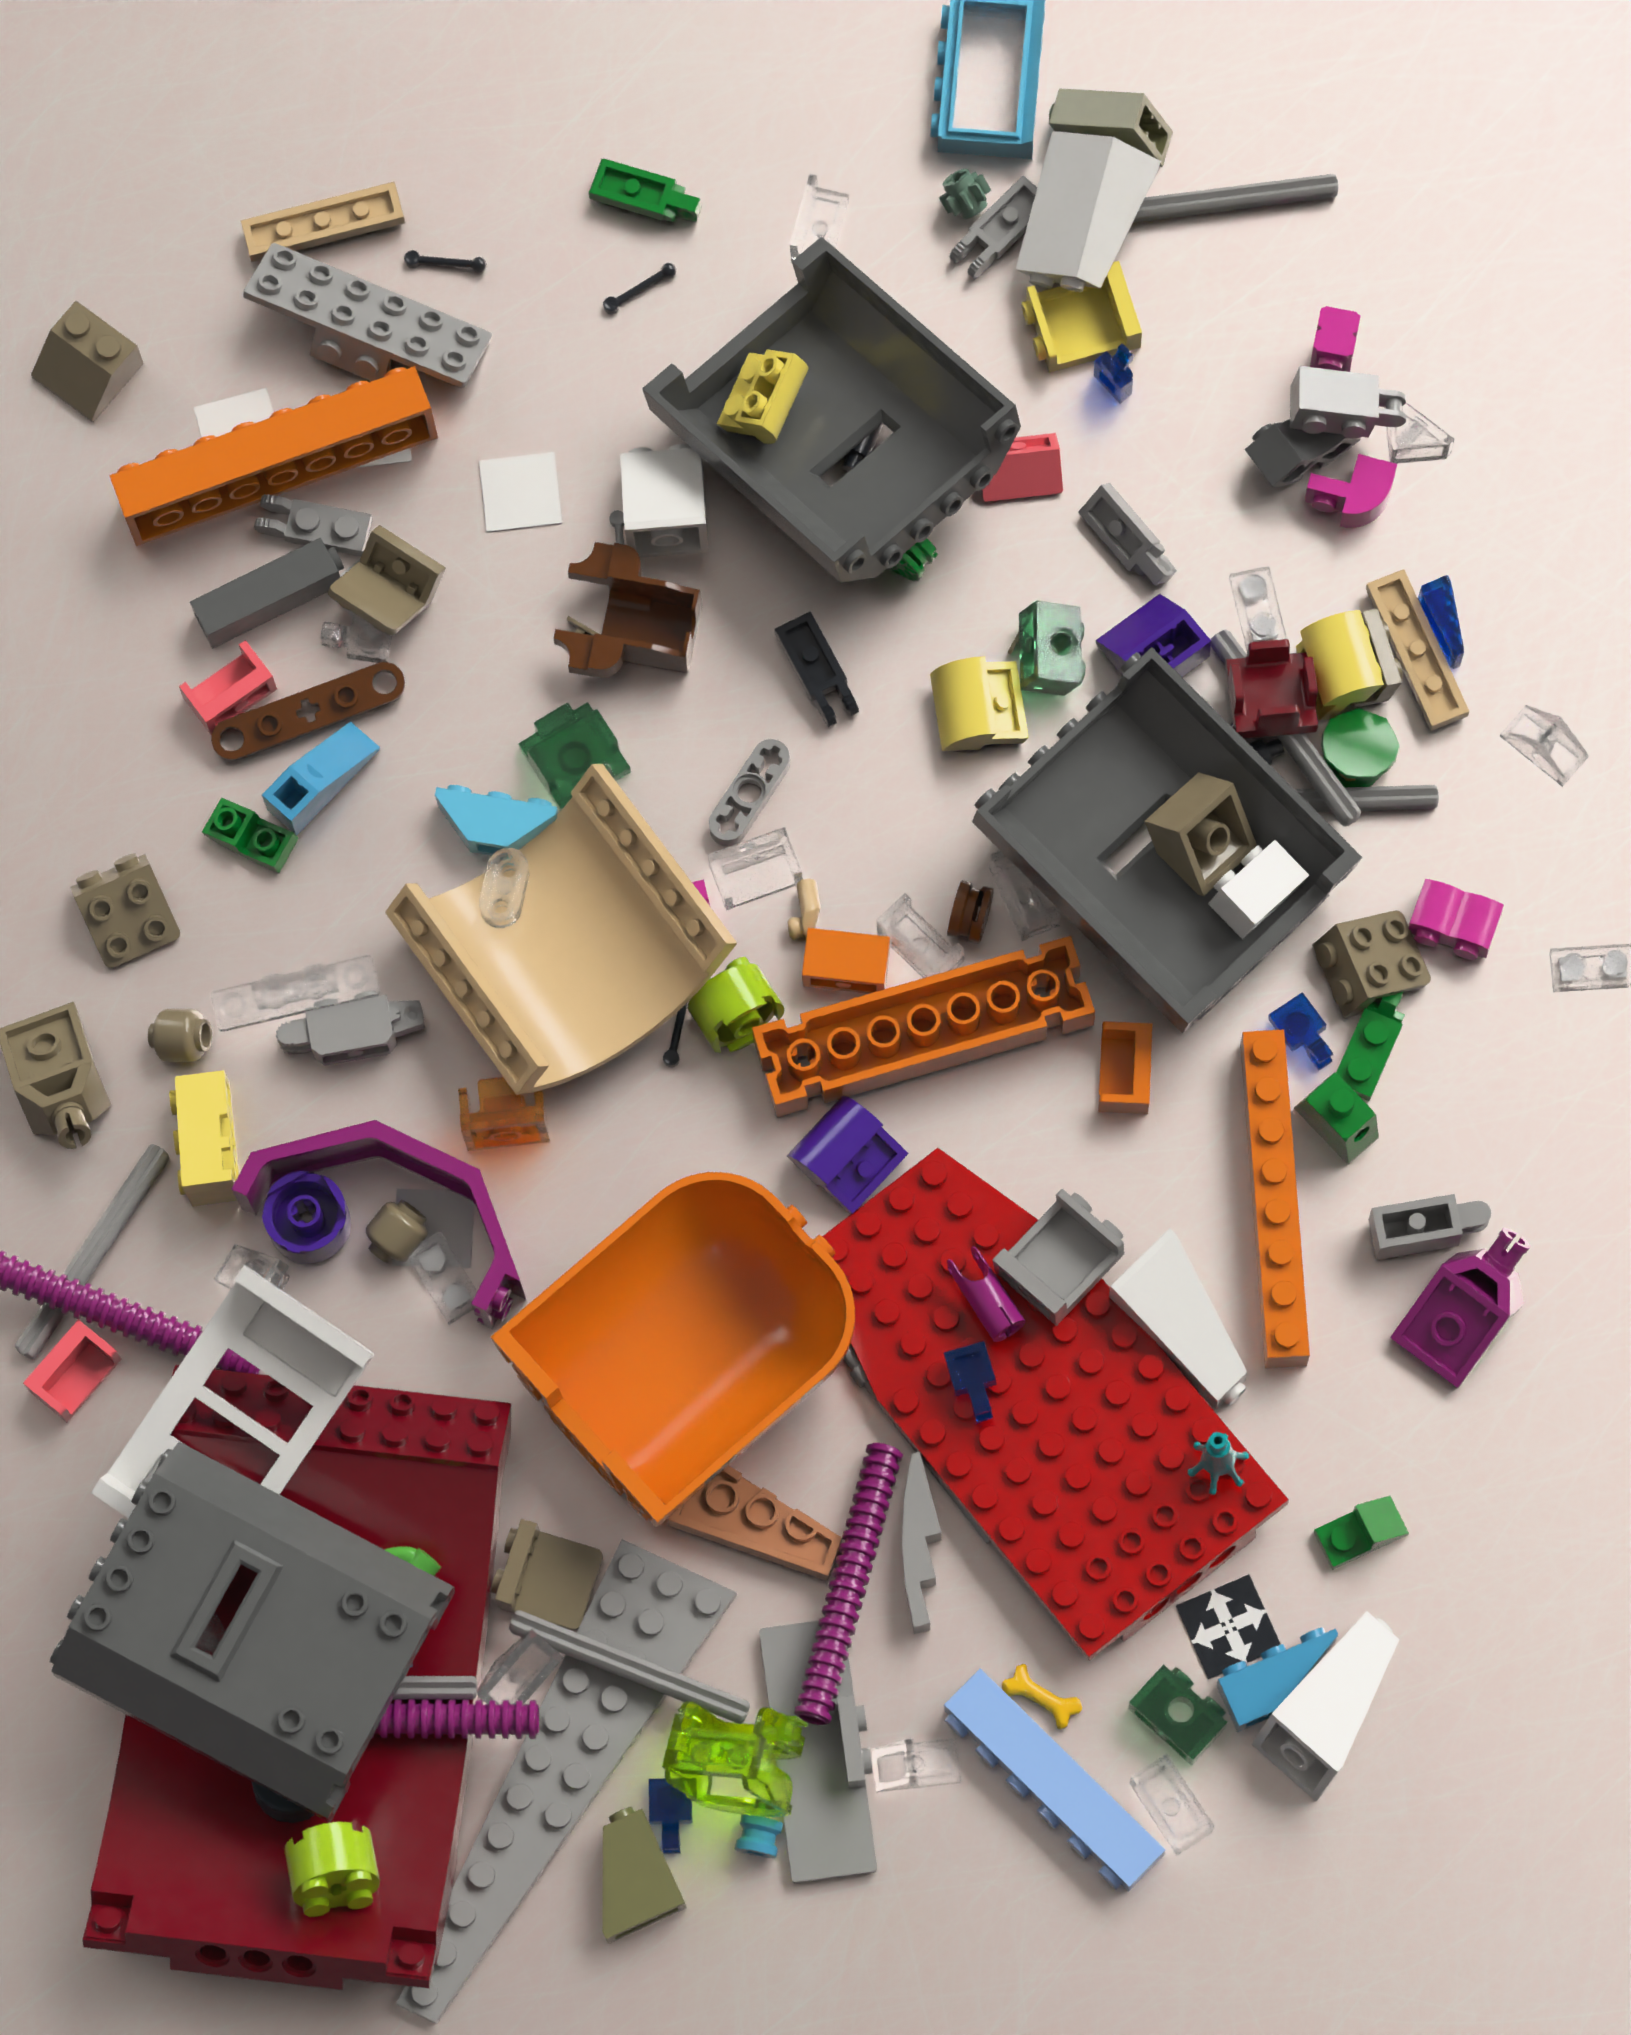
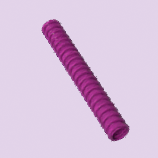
M0 1251V1290L2 1291L11 1289L12 1294L15 1296H19L22 1293L25 1295L24 1299L28 1301L35 1298L39 1305L48 1303L49 1309L61 1308V1313L65 1315L72 1312L74 1313L73 1317L76 1319H80L82 1316L86 1318V1323L98 1322L99 1328L111 1327L110 1332L117 1333L118 1330L122 1331L123 1337L135 1336L136 1342L140 1343L142 1340H145L149 1347H153L156 1344L160 1346V1351L172 1350V1355L176 1357L180 1353L185 1358L203 1332L202 1326L196 1325L195 1328L191 1327L190 1321L185 1320L183 1323H180L176 1316L167 1318L166 1312L154 1313L153 1307L141 1308L140 1302H135L134 1305L130 1304L129 1298L117 1299L116 1293L104 1294L105 1289L98 1288L96 1291L92 1289V1284L86 1283L85 1286L80 1285L79 1279L75 1278L73 1281H70L66 1274H61L59 1277L53 1269H49L46 1272L40 1264L33 1267L29 1260H25L22 1263L19 1261L18 1256L13 1255L9 1258L7 1257V1252ZM229 1348L215 1367L225 1371L258 1374L260 1371L259 1368Z
M872 1443L866 1447L868 1456L864 1457L862 1462L865 1468L861 1469L859 1477L862 1480L856 1483L858 1493L853 1494L852 1498L855 1505L850 1506L849 1514L852 1518L846 1520L845 1526L848 1530L843 1531L842 1535L845 1542L839 1546V1551L842 1554L836 1557L835 1563L838 1567L833 1568L832 1576L835 1580L829 1582L828 1588L831 1592L827 1593L825 1597L828 1605H824L822 1608L824 1617L820 1618L818 1622L821 1630L815 1633V1638L818 1642L812 1644L811 1650L814 1652V1655L809 1656L808 1659L811 1668L805 1670L804 1675L808 1679L802 1681L801 1689L804 1690V1693L799 1694L798 1702L800 1706H796L794 1714L799 1719L811 1724L826 1725L831 1723L832 1716L829 1714V1711H834L835 1703L832 1700L838 1697L839 1691L836 1689V1686H840L842 1683V1678L839 1674L845 1672L846 1666L843 1664V1661L848 1660L849 1657L846 1648L852 1646V1640L849 1637L855 1635L856 1628L853 1626V1623H857L859 1620V1615L856 1611L862 1609L863 1603L860 1601V1598H864L866 1594L863 1586L868 1585L870 1579L866 1574L872 1572L873 1565L870 1561L875 1560L876 1552L873 1549L879 1546L880 1541L877 1539V1536L882 1535L883 1531L880 1524L885 1523L886 1515L883 1512L889 1509L890 1504L887 1499L892 1498L893 1494L890 1487L895 1486L896 1478L893 1475L898 1474L900 1467L897 1463L901 1462L903 1454L897 1448L884 1443Z
M396 1699L394 1704L389 1705L372 1738H374L375 1734H380L381 1738H387L388 1734H394L395 1738H401L402 1734H407L408 1738H414L415 1734H421L422 1739H427L429 1734H434L436 1739H441L442 1734H448L449 1739H454L456 1734H461L463 1739H468L469 1734L475 1735L476 1739H481L482 1735H488L489 1739H495L496 1735H502L503 1739H509V1735H515L516 1739H522L523 1735H529L530 1739H536V1735L539 1734V1705L536 1700H530L529 1704H523L522 1700H517L516 1704H510L509 1700H503L502 1704H496V1700H490L489 1704H483L482 1700H476L475 1704H469V1700H463L462 1704H456L455 1700H449L448 1704H443L441 1699H436L435 1704H429L428 1699H423L421 1704H416L414 1699H409L408 1704H402L401 1699Z

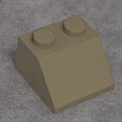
M75 301L51 328L33 368L31 377L84 417L94 422L144 363L138 346L78 301Z
M1200 772L1144 821L1157 854L1201 896H1205L1229 870H1233L1239 865L1241 860L1257 846L1234 783Z

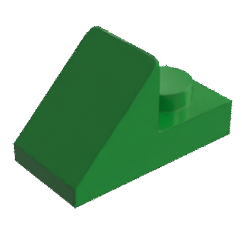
M1391 1496L1355 1505L1353 1512L1314 1529V1534L1332 1570L1409 1535Z

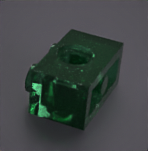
M1036 600L1019 613L1020 690L1065 696L1082 684L1086 666L1084 660H1082L1081 642L1085 629L1081 621L1080 606ZM1051 644L1056 648L1058 654L1053 651Z
M1163 1664L1129 1701L1128 1709L1192 1766L1226 1729L1228 1722L1223 1718L1226 1712L1211 1697L1206 1696L1203 1700L1190 1689L1194 1683L1184 1672L1177 1667L1171 1671ZM1176 1702L1186 1703L1191 1708L1193 1716L1186 1722H1177L1170 1717L1169 1707Z

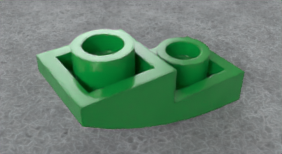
M222 797L202 830L206 837L277 873H280L299 839L294 832L261 819L255 811Z

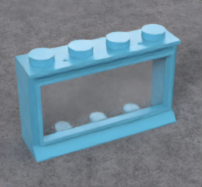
M950 0V5H942L941 29H947V40L939 41L937 65H944L943 77L935 78L934 101H941L940 114L932 113L931 137L938 138V152L1021 159L1033 158V138L1046 0Z

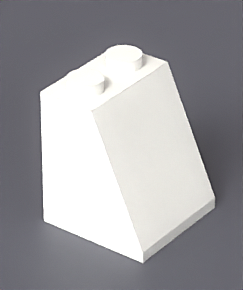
M677 444L671 446L669 450L659 451L639 447L630 450L629 453L620 454L624 530L627 545L634 548L640 558L709 552L702 457L688 444Z

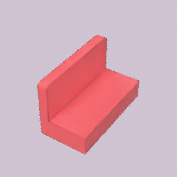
M1056 433L1015 437L998 472L993 476L988 486L982 489L983 500L990 502L1062 493L1061 457Z

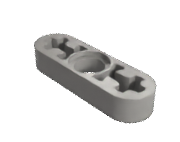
M775 739L760 742L709 818L710 834L719 845L734 846L743 840L788 772L790 756L787 747L782 742ZM774 752L779 753L778 759L781 764L778 766L772 763L765 772L766 779L770 780L767 783L759 775L765 765L763 755L771 756ZM747 783L756 784L762 791L759 799L751 803L742 801L738 796L739 788ZM733 803L740 810L734 821L737 830L735 832L728 830L725 834L720 833L719 821L727 822L730 820L734 809L729 804Z

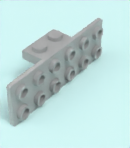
M277 243L271 244L243 293V297L315 327L310 356L370 381L383 378L390 371L392 360H395L409 367L415 366L421 372L457 387L464 388L492 336L489 331Z
M819 1621L767 1627L759 1631L793 1883L861 1875L877 1871L865 1774L873 1773L870 1747L861 1749L859 1732L867 1731L864 1705L855 1706L849 1657L848 1660L843 1661V1664L846 1666L845 1672L839 1674L842 1678V1683L840 1686H836L839 1694L837 1698L832 1700L835 1703L834 1711H829V1714L832 1716L831 1723L826 1725L811 1724L799 1719L794 1714L795 1707L800 1706L798 1696L804 1693V1690L801 1689L802 1681L808 1679L804 1675L805 1670L811 1668L808 1659L809 1656L814 1655V1652L811 1650L812 1644L818 1642L815 1638V1633L821 1630V1627L818 1626Z

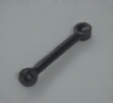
M414 250L408 251L404 256L405 263L410 268L418 267L420 264L472 268L475 272L479 273L483 272L487 266V262L482 257H475L473 260L420 256Z
M665 263L661 271L616 298L607 297L603 302L604 310L608 314H615L618 312L620 304L663 278L674 277L676 274L675 265Z
M688 1002L677 1012L670 1048L663 1055V1061L668 1067H675L680 1061L677 1050Z

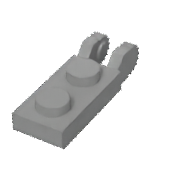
M1022 176L969 227V232L951 250L949 257L955 263H958L973 250L978 242L985 250L970 264L967 273L973 279L982 275L995 258L998 260L1025 234L1037 187L1025 176Z
M262 495L261 507L268 511L287 514L289 517L287 525L278 520L258 517L254 525L255 530L258 532L285 538L286 542L306 545L321 537L327 550L334 547L337 552L362 556L373 520L371 514L297 499L291 501L281 496Z

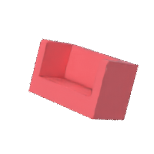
M246 640L239 644L242 655L193 689L186 682L179 686L183 699L210 735H212L214 728L221 721L244 713L277 690L272 674Z
M78 1319L23 1384L31 1394L67 1423L122 1358L112 1346Z

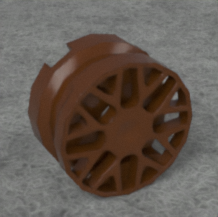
M964 880L960 882L949 920L947 936L958 938L960 935L969 938V942L980 944L987 924L994 888L983 886L981 889L974 888L971 882ZM980 907V911H979V914H978L977 921H975L976 916H977V912H978V908Z

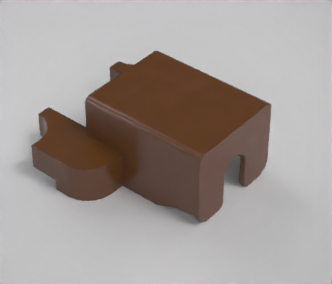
M595 542L593 551L587 559L579 563L569 564L568 577L574 580L609 585V600L602 633H595L593 636L555 629L554 644L564 648L569 654V673L608 678L615 675L621 669L623 661L689 672L702 611L700 589L681 586L664 580L641 577V561L639 554L634 548L620 543L610 545Z

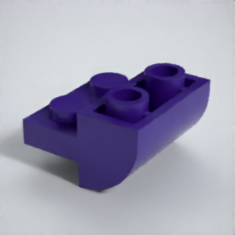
M842 1096L790 1151L787 1157L815 1185H820L849 1214H853L909 1153L882 1128L883 1124L873 1114L853 1099Z

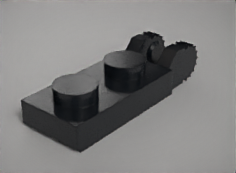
M811 611L774 629V633L811 702H815L820 715L828 727L837 722L835 712L824 695L836 689L844 709L851 716L859 712L858 705L847 686V677Z

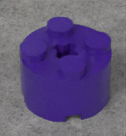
M296 1171L281 1177L271 1186L264 1203L262 1219L273 1245L283 1256L297 1264L317 1263L332 1257L342 1248L350 1236L351 1217L341 1190L330 1178L324 1175L309 1173L308 1171ZM306 1211L313 1218L308 1223H305L300 1216Z

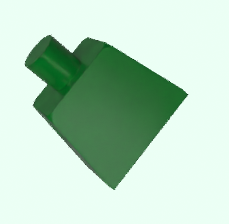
M1333 1073L1294 1107L1348 1165L1379 1138L1376 1114L1337 1073Z

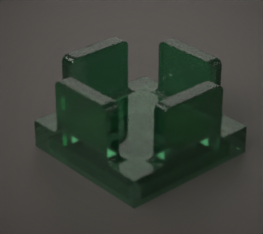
M588 702L575 710L572 709L569 703H565L535 721V733L518 743L521 752L560 811L573 797L571 791L591 764H603L615 781L631 773L629 764L619 750L617 738L598 709L593 711Z

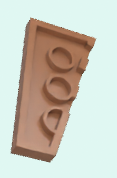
M730 1465L676 1510L668 1519V1526L825 1581L829 1579L839 1552V1546L842 1543V1537L800 1510H793L782 1503L775 1494L764 1487L761 1489L742 1477V1473Z

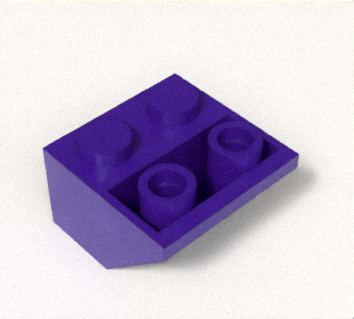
M1158 594L1095 641L1121 675H1123V672L1120 670L1121 666L1133 654L1138 652L1143 656L1152 647L1183 677L1208 659L1211 649L1210 638L1187 610L1161 594Z

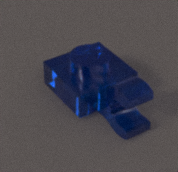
M1123 343L1118 346V351L1113 357L1106 351L1094 361V377L1119 404L1132 395L1133 373L1129 368V364L1134 359V355Z
M1303 992L1268 1015V1020L1275 1030L1284 1029L1285 1043L1292 1052L1303 1045L1308 1057L1318 1070L1333 1062L1331 1059L1333 1052L1319 1035L1326 1030L1327 1024Z
M982 1341L944 1352L955 1395L969 1394L977 1423L993 1419L992 1409L985 1388L997 1385L985 1342Z
M692 1778L649 1779V1823L662 1824L663 1854L681 1853L680 1824L693 1823Z

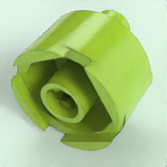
M740 957L729 963L725 971L713 978L710 977L705 985L690 999L688 1011L712 1049L716 1053H721L720 1047L727 1046L729 1051L733 1052L754 1043L752 1027L768 1023L774 1015L780 1020L784 1014V1006L758 965L750 963L746 957Z
M349 1822L326 1823L302 1831L303 1840L296 1844H293V1838L286 1843L285 1856L293 1900L296 1904L303 1907L306 1916H321L333 1907L347 1905L351 1909H361L373 1903L372 1894L379 1888L380 1879L371 1832L368 1828L362 1826V1832L353 1830L352 1823Z

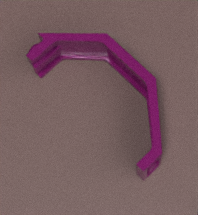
M377 1120L250 1153L232 1187V1191L241 1209L255 1216L261 1208L271 1186L289 1173L296 1171L315 1173L376 1158L387 1160L469 1199L477 1207L494 1250L493 1262L471 1303L473 1307H476L474 1314L478 1316L477 1322L493 1329L497 1320L504 1321L514 1301L513 1298L509 1297L511 1293L526 1299L480 1169Z

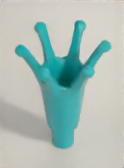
M1221 1432L1213 1433L1206 1445H1202L1200 1442L1194 1443L1193 1447L1195 1450L1202 1451L1199 1463L1194 1468L1188 1470V1475L1190 1477L1195 1476L1203 1468L1210 1473L1211 1484L1209 1494H1216L1218 1478L1224 1474H1229L1237 1486L1243 1485L1244 1481L1236 1473L1234 1465L1236 1458L1247 1460L1249 1458L1248 1452L1241 1453L1233 1450L1228 1441V1435Z

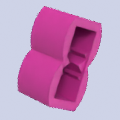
M1425 879L1409 923V929L1415 935L1414 939L1423 945L1437 947L1438 943L1448 945L1454 948L1453 952L1456 955L1469 960H1476L1477 957L1487 958L1504 904L1482 895L1464 892L1443 882Z

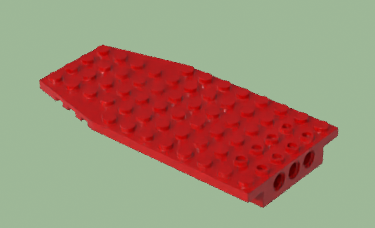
M936 1148L858 1208L853 1214L822 1236L834 1249L836 1254L832 1258L845 1274L853 1294L855 1325L851 1345L880 1407L917 1452H920L921 1457L1090 1661L1118 1638L1125 1642L1256 1538V1529L1287 1506L1289 1499L1155 1340L1109 1298L1110 1287L1102 1278L1056 1326L995 1273L1025 1319V1324L1012 1336L1002 1341L994 1342L949 1272L947 1260H952L962 1276L970 1281L982 1280L984 1275L972 1256L971 1247L974 1246L979 1250L994 1272L993 1259L1003 1248L1009 1251L1038 1219L944 1151ZM1221 1432L1228 1435V1441L1233 1450L1241 1453L1248 1452L1249 1458L1247 1460L1236 1458L1234 1468L1236 1473L1244 1481L1242 1486H1237L1229 1474H1224L1218 1478L1216 1494L1211 1495L1209 1494L1211 1484L1210 1473L1203 1468L1195 1476L1190 1477L1188 1470L1194 1468L1201 1460L1202 1451L1195 1450L1193 1447L1194 1443L1200 1442V1444L1206 1445L1213 1433Z

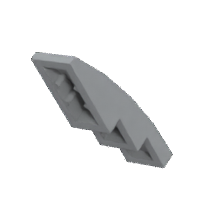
M920 1452L911 1454L904 1493L902 1525L905 1592L914 1634L930 1630V1620L921 1589L936 1585V1576L927 1544L942 1540L941 1529Z

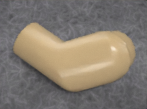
M803 879L796 885L801 917H792L787 921L789 937L793 940L803 937L806 940L808 928H816L821 905L817 883L813 879Z

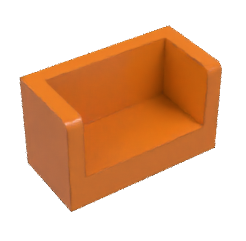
M808 928L802 970L803 986L867 994L884 990L886 988L889 964L890 937Z
M1104 1021L1102 1023L1098 1112L1148 1114L1153 1023Z

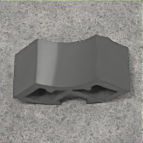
M1289 419L1284 422L1274 423L1273 425L1267 424L1260 428L1252 437L1254 441L1244 450L1272 487H1280L1301 480L1303 474L1314 464H1317L1322 469L1348 451L1361 439H1352L1342 434L1326 432L1310 434L1301 429L1290 428Z

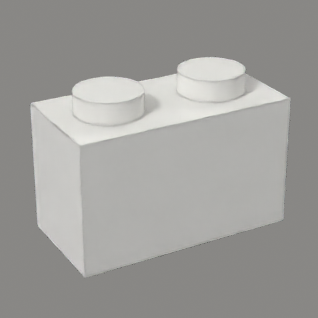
M1276 840L1264 850L1257 845L1241 860L1244 868L1239 873L1235 874L1232 870H1229L1213 886L1218 893L1208 904L1242 939L1288 899L1309 876Z

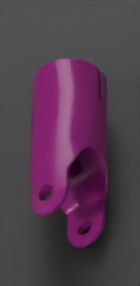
M973 1246L971 1247V1253L982 1270L984 1279L970 1281L962 1276L954 1262L950 1259L947 1260V1267L992 1340L999 1342L1019 1331L1024 1326L1025 1319L979 1250Z

